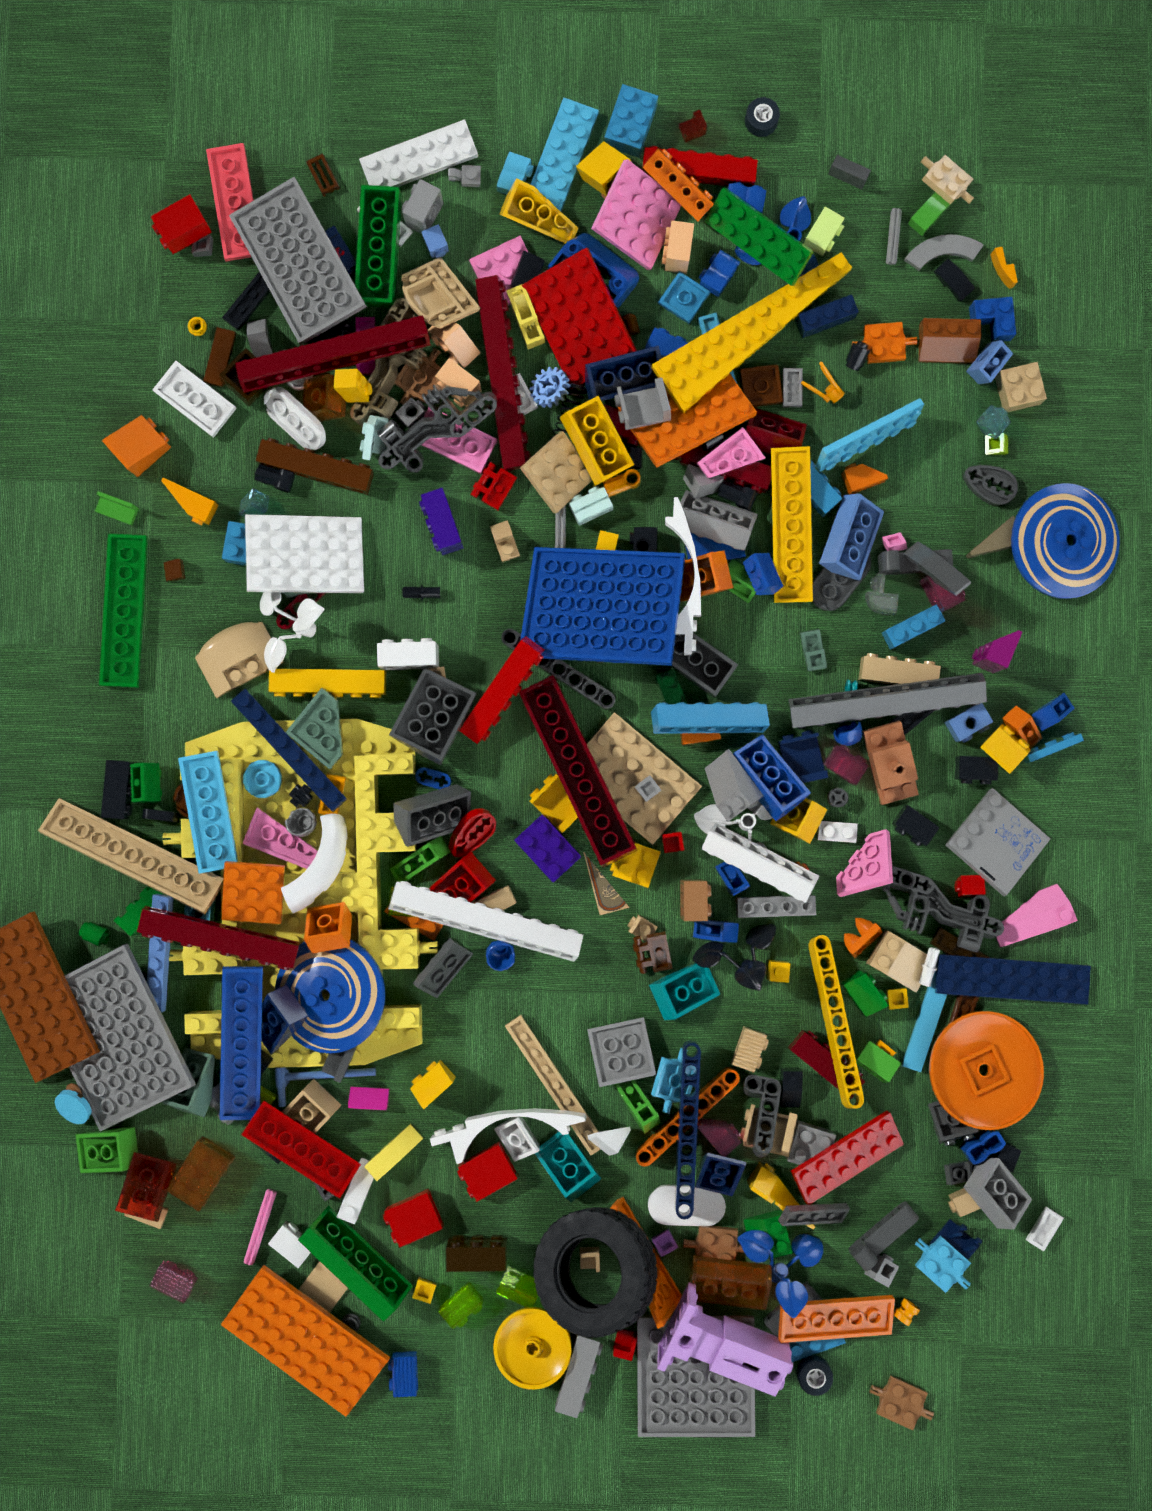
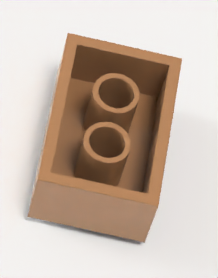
M680 880V915L683 921H708V917L711 916V905L708 904V897H711V885L707 884L706 880Z

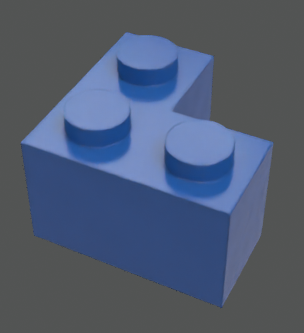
M1012 297L974 300L970 305V319H981V325L990 324L991 342L1000 340L1002 342L1011 341L1016 335Z

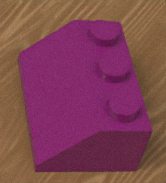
M1018 630L979 647V649L976 648L972 655V659H974L972 665L991 673L1008 668L1022 631Z

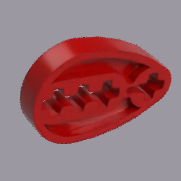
M477 808L468 812L460 820L450 838L448 848L453 856L462 857L483 845L495 832V818L488 810L483 808Z

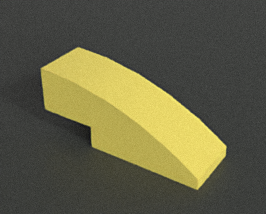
M521 285L506 290L527 349L529 350L544 344L545 337L527 290Z
M412 1124L408 1125L369 1160L364 1167L378 1181L407 1155L423 1137Z

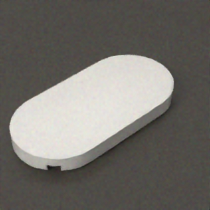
M273 387L265 393L264 405H267L266 411L268 415L303 448L317 450L324 445L326 433L323 425L295 397L281 387Z
M661 1185L651 1193L648 1199V1210L651 1217L663 1225L712 1226L722 1219L726 1208L725 1200L720 1193L695 1188L693 1215L689 1219H680L675 1210L676 1185ZM682 1185L680 1187V1191L683 1193H687L690 1190L689 1185ZM686 1204L679 1207V1211L683 1213L689 1210V1206Z

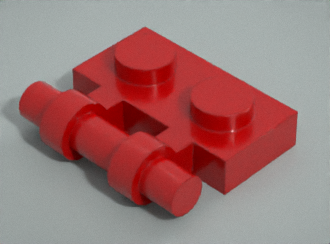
M489 462L488 466L482 470V476L479 481L473 485L474 489L470 495L477 498L480 493L485 494L481 501L498 511L515 484L517 477L500 468L497 474L494 473L493 470L496 465ZM489 478L493 479L489 488L484 487Z

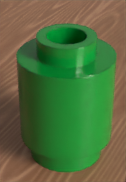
M84 922L79 931V936L83 940L99 947L102 944L105 945L110 937L107 928L93 922Z

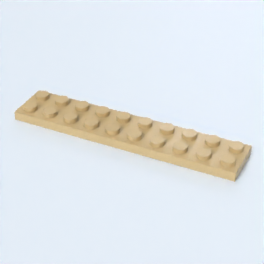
M60 798L38 829L41 834L146 886L173 897V899L203 914L207 913L223 886L224 878L212 872L199 874L197 865Z

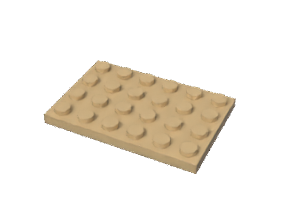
M615 712L587 744L623 820L652 845L702 787ZM650 775L661 791L646 802L635 786Z

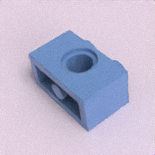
M1002 340L990 342L966 372L977 384L991 383L1013 355V352Z
M983 703L973 705L944 723L955 742L962 740L964 743L973 738V733L977 731L982 733L989 729V724L993 720ZM967 719H971L973 721L974 725L972 729H969L966 726Z

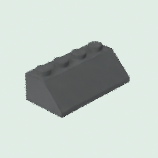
M455 784L395 802L394 822L405 846L409 847L452 833L460 820L470 812L471 792Z

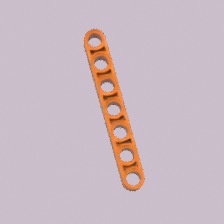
M733 1067L724 1068L699 1091V1099H705L707 1104L703 1108L698 1107V1120L739 1083V1074ZM732 1072L735 1074V1079L730 1082L726 1081V1074ZM713 1086H720L721 1091L719 1094L714 1095L711 1093ZM687 1105L684 1107L683 1112L692 1113L694 1107ZM679 1110L636 1150V1160L639 1165L644 1167L651 1165L678 1140V1131L675 1134H671L668 1132V1128L671 1125L678 1127ZM685 1125L682 1131L685 1133L692 1126ZM658 1138L664 1140V1144L661 1147H656L653 1144ZM642 1152H648L650 1157L647 1160H642L639 1158V1155Z

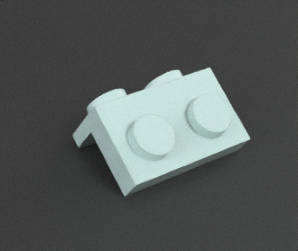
M370 415L367 423H363L362 434H365V439L361 441L360 451L363 452L362 459L370 460L372 453L380 454L386 445L378 436L377 431L389 422L388 418Z

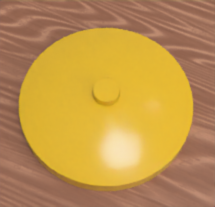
M539 1307L522 1308L511 1313L498 1328L493 1346L494 1357L499 1370L511 1383L525 1389H542L555 1383L566 1371L572 1354L571 1337L567 1329L559 1326L548 1315L547 1310Z

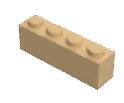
M867 653V656L861 658L858 680L896 685L939 679L941 666L935 665L936 662L924 661V664L916 663V659L905 658V661H900L895 656H886L885 659L878 658V654Z

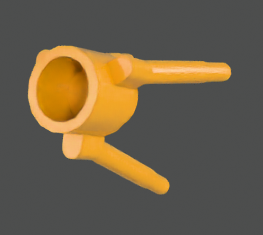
M819 362L821 370L830 382V385L825 389L826 395L804 381L801 384L822 397L827 403L830 400L836 403L844 396L845 392L835 382L823 362Z

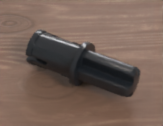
M423 585L421 587H403L402 596L403 598H421V600L423 598L440 599V587H423Z

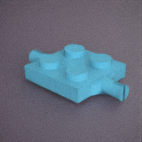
M680 1048L677 1059L661 1057L651 1095L665 1100L662 1112L670 1114L672 1103L680 1102L682 1048ZM692 1065L687 1066L685 1073L692 1075L696 1068ZM692 1085L685 1087L684 1092L686 1094L691 1093Z
M939 1236L929 1246L921 1238L918 1241L923 1246L916 1241L915 1245L923 1253L915 1266L945 1293L957 1282L965 1290L968 1287L964 1283L970 1286L971 1283L963 1277V1273L970 1266L971 1262L942 1236Z

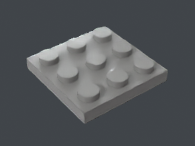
M644 1017L587 1029L599 1087L656 1075Z

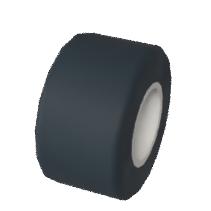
M760 97L749 104L745 116V125L754 136H768L777 128L780 110L776 102L770 98Z
M811 1355L803 1358L798 1364L796 1370L797 1379L801 1388L807 1394L819 1396L831 1388L833 1373L825 1359L817 1355Z

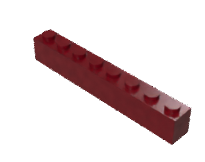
M145 906L142 909L137 932L142 933L141 936L153 938V936L160 937L164 942H181V945L185 947H192L194 945L207 952H212V950L220 951L219 954L237 955L239 959L245 961L254 959L258 960V963L262 965H270L271 963L278 965V968L283 970L294 968L300 945L298 941Z

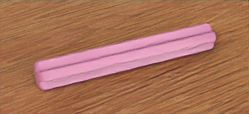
M267 1189L244 1258V1263L247 1265L255 1263L277 1194L275 1190Z

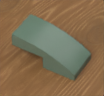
M820 629L800 632L808 672L827 668Z

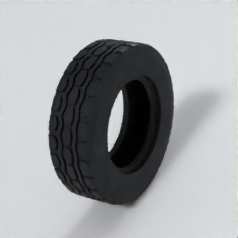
M592 1207L562 1216L544 1233L540 1244H538L535 1253L536 1257H534V1283L536 1284L535 1288L544 1309L547 1310L548 1315L559 1326L575 1335L580 1334L582 1337L591 1338L593 1336L597 1338L625 1329L639 1320V1317H642L647 1310V1306H650L654 1297L653 1293L656 1290L657 1261L650 1240L647 1239L645 1232L642 1228L638 1227L634 1220L619 1211L616 1212L614 1209ZM585 1238H594L607 1244L614 1251L620 1263L621 1284L616 1296L605 1305L595 1304L583 1298L571 1280V1256L577 1245Z

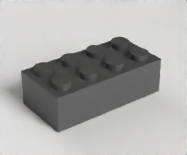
M694 633L693 639H696V651H692V656L684 655L685 636H676L673 661L670 667L715 698L738 664Z

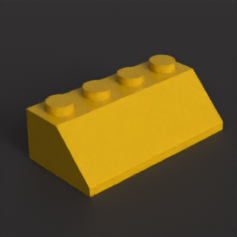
M599 396L567 411L560 417L595 486L634 465Z

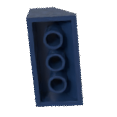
M659 345L585 364V385L589 400L599 396L601 401L614 398L617 395V387L620 386L622 394L655 387V379L658 377L651 366L662 359Z

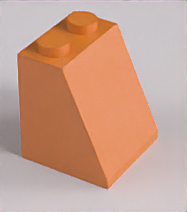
M142 415L102 440L126 469L136 477H139L171 448L167 443L169 441L168 437L162 431L158 433L155 430L157 425L150 418L146 420Z

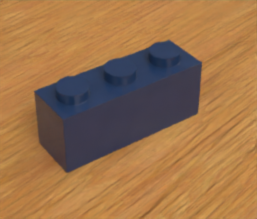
M851 294L798 314L796 324L803 339L856 318L859 311Z

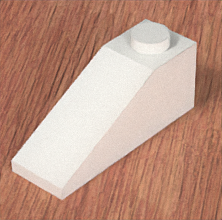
M361 1158L359 1162L361 1166L352 1178L337 1218L352 1224L356 1223L374 1179L364 1167L369 1161Z

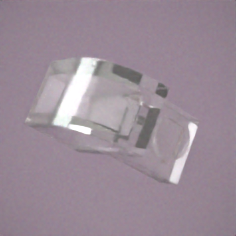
M877 573L871 579L870 588L873 591L865 593L866 603L875 613L894 616L897 614L899 594L884 593L886 574Z

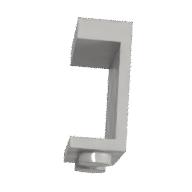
M663 378L655 379V388L628 394H622L621 386L617 387V395L614 396L616 407L621 409L618 412L620 423H624L626 430L671 421V408Z

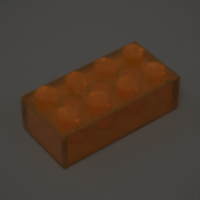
M693 1255L688 1282L696 1285L697 1302L766 1310L772 1286L771 1265Z

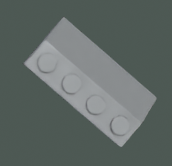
M686 490L680 504L685 513L690 532L698 537H706L716 543H723L734 549L745 551L758 514L705 496L696 499L692 492Z

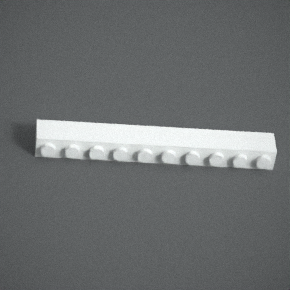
M405 881L396 882L388 908L573 962L579 957L583 935L578 934V931L573 929L564 930L556 924H543L538 919H526L517 913H505L500 908L491 909L482 903H470L465 898L449 897L447 893H435L430 891L429 888L414 887Z

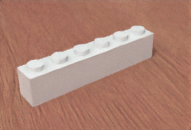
M717 823L709 830L702 850L708 854L724 860L727 864L733 865L744 873L751 874L760 881L766 882L776 887L779 891H784L805 903L819 878V875Z

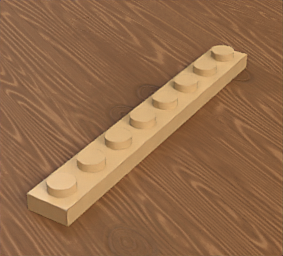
M522 1015L505 1025L506 1029L559 1109L586 1113ZM586 1113V1121L573 1124L571 1127L589 1154L593 1155L600 1148L588 1140L587 1135L599 1131Z

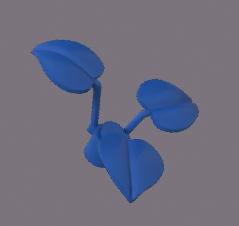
M805 196L790 201L780 213L781 224L789 227L787 232L799 241L802 237L801 231L807 229L811 223V213ZM738 246L735 248L737 256L746 264H761ZM812 254L800 276L818 266L814 254Z
M751 1230L741 1234L737 1240L745 1255L751 1261L762 1263L770 1255L769 1268L771 1270L769 1271V1278L772 1282L778 1283L775 1288L777 1300L790 1317L796 1318L808 1301V1293L800 1282H791L790 1279L785 1278L788 1275V1268L798 1259L804 1267L815 1266L823 1255L822 1242L811 1235L800 1234L793 1239L791 1244L792 1252L797 1256L786 1265L781 1262L774 1265L773 1252L770 1251L774 1242L769 1234L761 1230Z

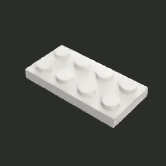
M177 361L173 363L153 388L157 395L213 438L237 409L232 403Z

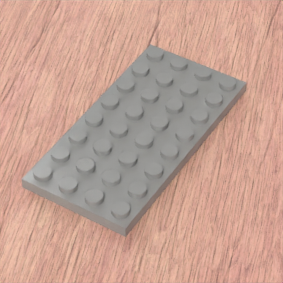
M295 177L229 215L300 345L367 307Z

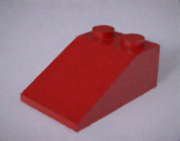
M470 852L429 889L435 893H447L449 897L465 898L471 903L496 880L475 855Z

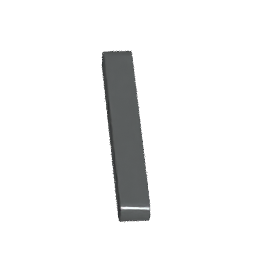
M507 629L502 633L501 639L507 648L514 651L520 642L521 634L513 629ZM508 634H514L516 636V639L513 643H507L505 641V637ZM548 659L545 664L539 663L537 666L549 675H554L557 680L602 709L609 710L614 706L615 696L612 692L562 660ZM555 665H562L564 667L562 674H555L553 672ZM572 675H577L580 678V682L573 685L569 682V678ZM593 685L596 688V693L588 695L585 692V688ZM605 695L612 698V703L608 706L603 705L601 702L602 697Z

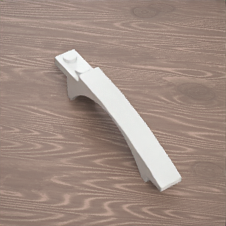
M674 497L673 517L665 518V526L673 530L684 542L691 555L694 567L693 590L689 601L678 615L676 636H685L684 655L692 656V651H696V639H693V632H697V620H693V617H701L700 577L695 546L686 516L678 497Z
M537 1108L502 1110L467 1117L465 1120L466 1126L458 1124L449 1131L445 1129L437 1130L430 1138L432 1146L450 1141L456 1164H459L465 1159L468 1148L476 1135L485 1127L498 1120L509 1117L535 1118L551 1125L562 1135H566L570 1131L569 1125L584 1122L587 1116L586 1113L568 1110Z

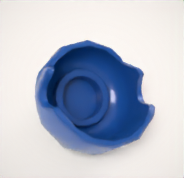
M853 721L851 725L838 727L833 733L835 741L844 746L858 743L863 736L861 722H858L857 725Z
M499 940L491 942L486 950L487 964L497 971L509 969L515 963L513 945Z

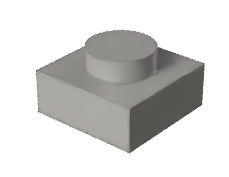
M650 775L635 786L646 802L661 791Z

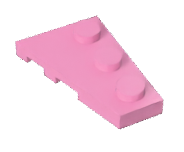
M742 427L698 461L697 465L707 478H711L765 459V456Z

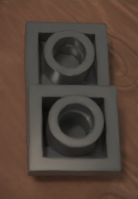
M967 1160L944 1165L946 1184L955 1185L967 1182L978 1164H972Z

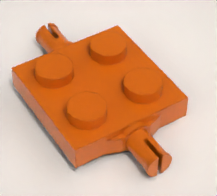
M902 322L869 324L863 327L864 339L862 342L868 344V348L871 350L867 357V364L905 361L906 345H917L918 342L917 337H905Z

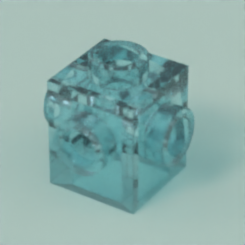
M990 405L976 423L983 434L997 439L1011 421L1007 416L1008 412L1004 408Z

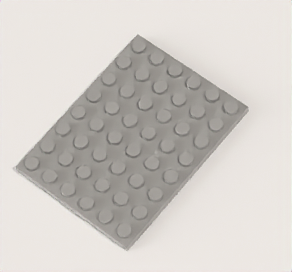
M128 943L65 975L100 1050L99 1053L69 1067L83 1097L90 1104L91 1114L99 1131L109 1128L196 1085Z

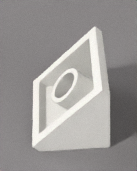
M511 1117L494 1129L514 1162L537 1153L540 1149V1144L523 1117Z

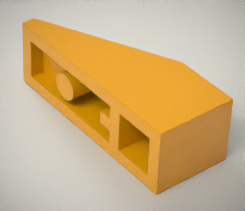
M162 478L163 484L185 512L192 517V522L201 526L203 523L210 525L219 506L215 501L166 478Z

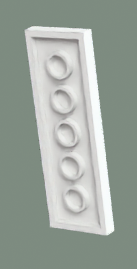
M464 119L362 157L359 160L369 185L399 187L477 158L478 153Z

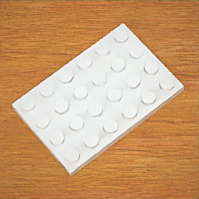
M245 514L247 592H364L361 517Z

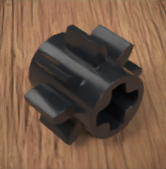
M299 784L296 785L289 794L292 798L290 803L296 808L300 805L303 808L306 807L313 798L310 794L312 790L306 784L302 787Z

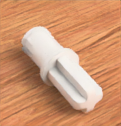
M931 947L928 950L925 964H922L923 970L919 981L921 985L931 987L934 972L937 971L936 964L940 954V950Z

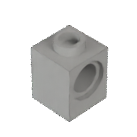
M411 397L395 414L409 429L424 417V409L426 407L419 400L415 401ZM411 409L417 410V414L413 417L407 415Z

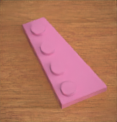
M259 808L255 810L242 843L306 869L311 865L318 852L317 849L300 837L292 835L287 831L286 827Z

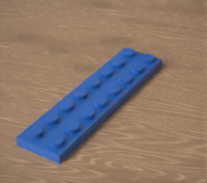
M223 966L220 1120H251L260 1106L263 967Z

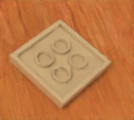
M563 431L555 435L520 467L553 513H558L592 481L576 448Z

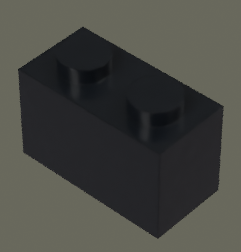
M957 756L955 757V780H961L962 784H972V780H980V784H992V781L998 780V763L991 757Z
M904 805L892 822V825L895 826L894 830L902 836L905 834L911 838L910 842L917 847L921 845L927 846L940 828L909 805Z

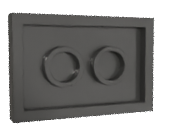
M449 938L435 957L430 960L426 968L417 976L413 984L420 990L438 998L473 953L468 948Z

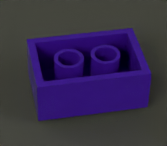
M443 487L421 494L422 501H419L424 516L428 515V519H425L430 534L434 533L435 537L431 539L436 551H440L443 556L464 549Z
M543 814L514 840L553 883L582 857Z

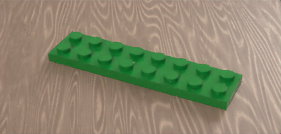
M108 534L99 686L139 688L148 536Z

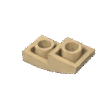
M505 886L473 903H482L491 909L500 908L504 910L516 904L517 901L510 887Z

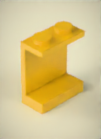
M550 774L543 781L545 785L542 789L536 788L530 794L532 798L530 802L563 833L578 816L557 774L554 776Z

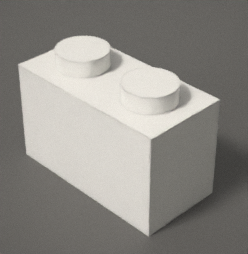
M285 1221L268 1245L299 1268L311 1252L298 1241L302 1235L298 1231L299 1228L294 1223Z

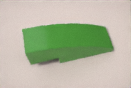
M935 192L912 216L908 225L923 236L951 204Z

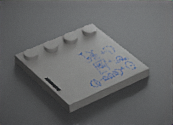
M991 788L945 845L1004 897L1011 891L1049 842L1050 838L995 789Z

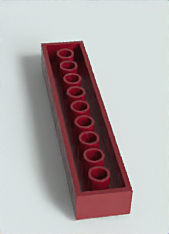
M554 675L521 690L519 694L600 865L605 867L638 851Z

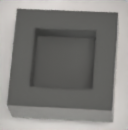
M206 235L192 243L191 253L194 257L212 255L213 238L211 235Z

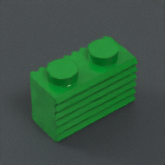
M143 762L131 764V801L141 803L161 802L162 789L160 788V777L162 772L160 763Z

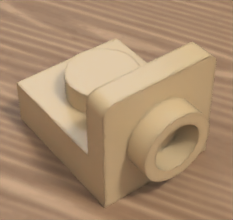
M637 915L636 918L633 916L627 925L630 928L628 932L635 936H640L645 942H648L646 935L655 933L658 926L640 915Z

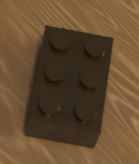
M454 1235L452 1238H449L446 1246V1272L506 1271L507 1238H503L502 1235H492L491 1238H483V1235H473L472 1238Z

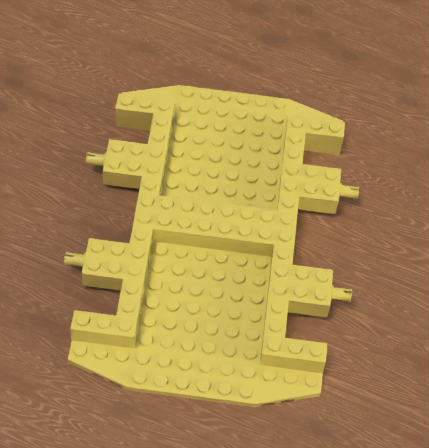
M340 719L343 755L332 769H328L291 738L325 776L329 773L346 777L343 795L347 800L340 806L338 813L345 818L348 833L343 865L330 887L314 899L315 901L304 909L293 914L283 896L281 924L222 920V924L298 941L301 944L305 942L307 908L345 902L352 914L350 940L360 944L371 954L378 964L382 976L383 969L419 968L421 954L438 953V948H430L437 947L438 941L420 942L419 928L382 929L380 852L417 851V844L409 847L405 846L395 825L394 813H379L378 776L416 774V752L389 736L392 730L390 728L360 719ZM295 720L276 721V723L286 732ZM240 722L185 742V757L212 751L219 752L238 862L285 865L284 886L301 876L307 870L306 868L242 844L256 808L261 809L284 827H286L285 820L288 819L291 811L303 808L301 805L296 808L290 803L292 798L289 796L296 785L299 784L302 787L306 784L250 722ZM257 760H268L274 763L282 774L280 789L268 798H257L251 795L243 784V774L246 768ZM312 791L310 794L313 798L304 808L311 810L315 814L317 824L310 835L300 838L319 850L322 838L320 816H323V814L318 813L320 798ZM181 819V832L163 833V838H171V840H163V844H181L182 858H196L189 819ZM224 869L221 870L222 878H224ZM223 886L221 888V912L223 902ZM194 945L192 947L183 946V949L170 950V955L173 956H169V961H183L184 975L222 974L223 966L263 967L262 1002L268 993L275 990L276 979L280 970L278 965L271 963L270 965H262L258 963V960L254 959L245 961L239 959L237 955L224 956L219 954L220 951L215 950L207 952ZM327 990L322 992L323 999L328 1000L330 997ZM422 1004L385 1005L377 1027L364 1042L357 1046L349 1066L366 1065L421 1045L423 1043ZM222 1010L191 1011L184 1014L185 1034H190L191 1049L212 1054L219 1060H221ZM292 1036L273 1054H270L261 1041V1049L273 1058V1061L267 1068L324 1066L329 1054L308 1049L298 1043Z

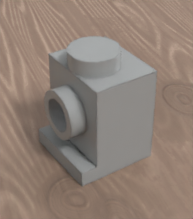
M883 1253L882 1256H876L878 1262L873 1268L865 1271L864 1274L889 1288L899 1266L892 1263L894 1260L892 1257Z

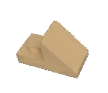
M508 520L490 526L502 563L520 557Z

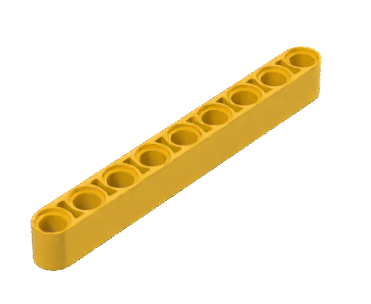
M819 935L812 938L808 945L839 1093L844 1107L857 1109L863 1105L864 1095L833 951L829 938L825 935ZM817 940H820L822 942V949H819L816 946ZM821 959H824L827 963L825 969L820 964ZM825 978L830 980V988L825 986ZM830 997L835 1001L834 1007L829 1005L828 1000ZM834 1016L839 1019L838 1026L833 1024ZM838 1036L843 1038L842 1046L837 1043ZM843 1055L847 1058L846 1065H843L841 1062ZM847 1075H849L852 1079L850 1085H848L845 1081ZM851 1095H854L856 1098L854 1105L849 1100Z

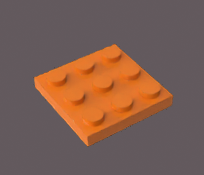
M225 861L222 920L281 924L283 911L281 888L284 887L285 865Z

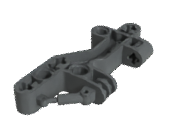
M434 384L433 390L429 389L427 395L425 393L422 394L423 400L435 414L433 417L420 419L405 432L391 419L377 431L378 436L387 446L380 453L379 465L387 470L393 468L401 461L410 472L420 471L424 462L423 455L417 449L429 438L464 436L495 411L497 397L491 392L481 394L479 390L472 392L468 391V389L450 387L449 385L440 389L438 385ZM458 395L467 397V395H472L477 399L460 411L448 396ZM439 399H442L443 402L437 407L434 403L438 404L440 402ZM485 400H492V405H485ZM449 408L451 410V414L444 415L442 414L441 409ZM470 411H476L479 414V416L477 418H471L469 417L468 413ZM456 424H457V425L462 424V429H460V428H457V429H456V428H455V425H456ZM394 452V455L392 456L391 461H390V460H386V461L384 460L385 457H387V458L390 457V456L392 455V453ZM416 458L420 463L412 465L410 459Z
M892 866L893 883L883 885L882 890L887 893L888 901L896 914V918L903 922L902 928L904 930L910 928V931L914 932V930H917V934H921L927 914H930L938 923L960 930L957 947L976 953L980 949L983 937L993 939L1003 933V923L998 919L988 916L990 901L985 895L975 896L969 900L967 908L964 909L950 904L929 877ZM902 877L907 878L909 882L908 885H904L902 883ZM890 888L909 894L910 898L906 911L901 909L897 899L889 891ZM915 901H919L922 904V910L915 906ZM976 901L982 904V909L976 907Z

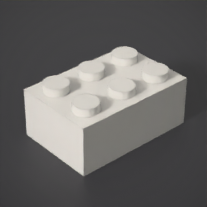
M422 638L421 642H415L413 639H401L399 643L391 639L382 640V643H377L378 667L381 670L439 667V646L435 641H432V638Z

